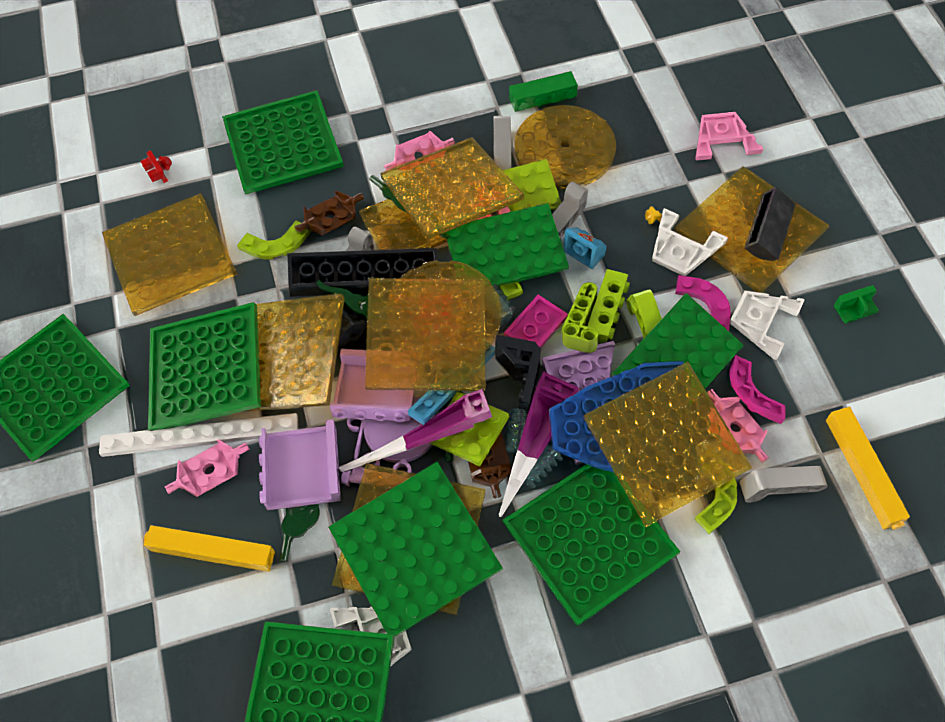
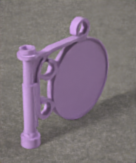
M414 397L413 405L419 400V398ZM412 417L411 421L403 422L363 419L361 420L359 431L358 426L354 427L351 425V422L356 418H348V428L353 432H359L354 454L355 460L359 456L363 433L367 445L373 452L422 424ZM426 443L382 458L383 460L396 463L393 467V474L374 472L380 465V460H376V463L368 470L358 466L353 468L352 472L351 470L343 472L341 483L348 487L350 483L392 489L410 477L411 466L407 462L416 460L424 455L431 448L432 444ZM406 467L408 471L404 475H398L397 469Z

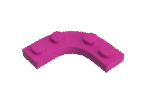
M678 275L675 294L684 295L687 293L690 297L703 301L708 306L710 315L729 331L731 310L724 293L709 281Z
M735 355L730 360L732 388H734L736 394L750 411L781 424L785 421V405L760 393L752 382V362Z

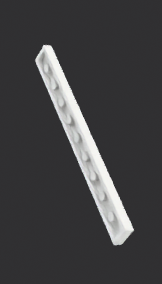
M293 413L180 426L154 431L146 430L100 436L99 454L105 457L217 444L218 439L224 443L259 439V436H262V428H265L267 433L298 430V415Z

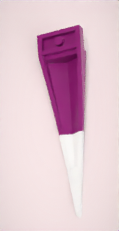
M544 371L533 393L499 517L504 514L552 438L549 409L578 393L579 390L578 387Z
M483 389L462 396L449 407L429 419L424 425L418 426L407 434L367 455L340 466V472L473 428L475 423L491 418L492 414Z

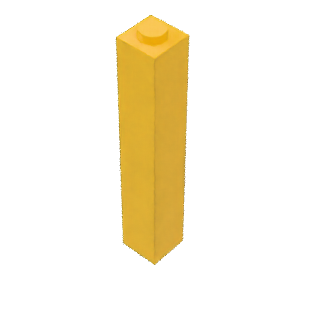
M851 407L831 412L826 422L883 530L890 527L892 530H896L905 526L904 522L910 516Z
M150 525L149 531L144 536V546L152 552L267 572L271 570L275 550L270 545Z

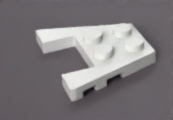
M664 208L652 257L653 262L682 276H686L726 244L728 237L712 231L704 245L671 231L679 219V215Z
M744 291L730 320V324L769 356L777 360L785 343L766 335L778 309L797 316L804 299L797 298V300L788 299L787 296H780L779 298L769 296L766 293Z
M372 607L330 608L336 629L358 622L360 631L387 634ZM406 631L394 638L390 666L412 650Z

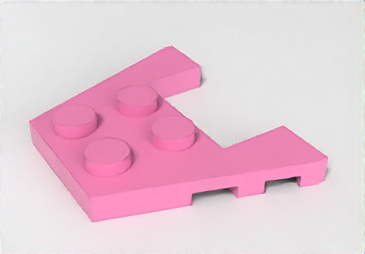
M736 112L702 115L695 159H711L712 151L710 145L742 141L746 155L762 154L763 147L761 144L758 145L754 135L746 130L747 126Z

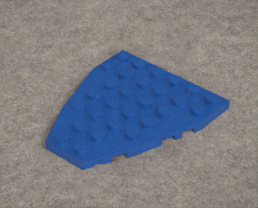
M683 361L643 363L631 370H626L621 374L589 385L549 409L552 446L556 452L598 469L656 484L700 480Z

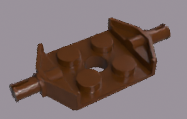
M335 191L334 197L308 210L304 206V221L294 226L297 233L307 229L308 231L311 230L320 235H325L355 219L356 203L364 200V196L362 193L350 197ZM328 215H333L334 217H333V218H328V217H326V216H328Z
M501 432L490 449L492 455L485 457L481 466L468 461L472 483L491 487L493 498L502 496L499 484L511 474L512 470Z

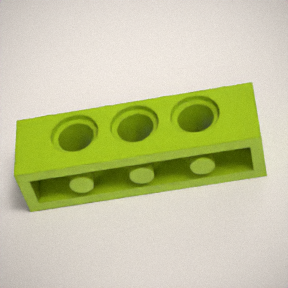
M606 269L587 326L598 332V343L600 344L606 343L608 339L613 338L615 328L612 327L614 323H618L620 313L617 311L618 308L623 307L625 297L622 296L623 293L628 292L630 285L627 282L628 274Z

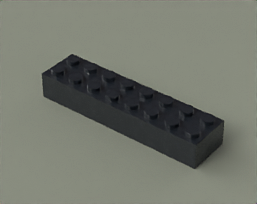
M437 248L287 253L290 297L335 295L319 288L316 284L318 280L324 285L346 289L353 294L438 291L440 284Z

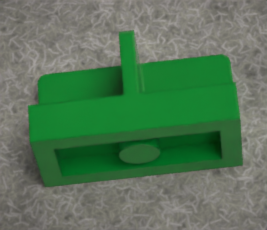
M873 285L838 297L834 307L844 323L876 314L879 311L872 300L877 291Z

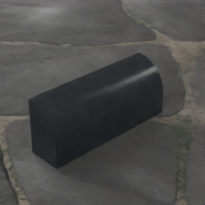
M777 187L762 194L744 248L753 256L766 261L779 259L796 205L794 201Z

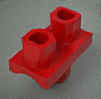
M151 150L146 152L148 157L140 162L145 171H148L147 174L152 183L159 179L163 183L167 182L168 179L163 170L168 171L172 165L171 159L167 156H159L158 160H156Z

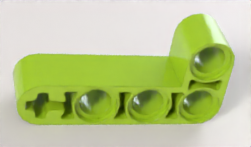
M592 282L582 284L562 328L563 345L585 353H593L598 347V332L593 328L587 327L597 299L598 288Z
M649 289L632 294L626 300L627 309L630 315H636L643 338H645L662 319L654 295Z

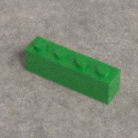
M572 71L511 85L509 86V99L516 112L577 97L578 84Z

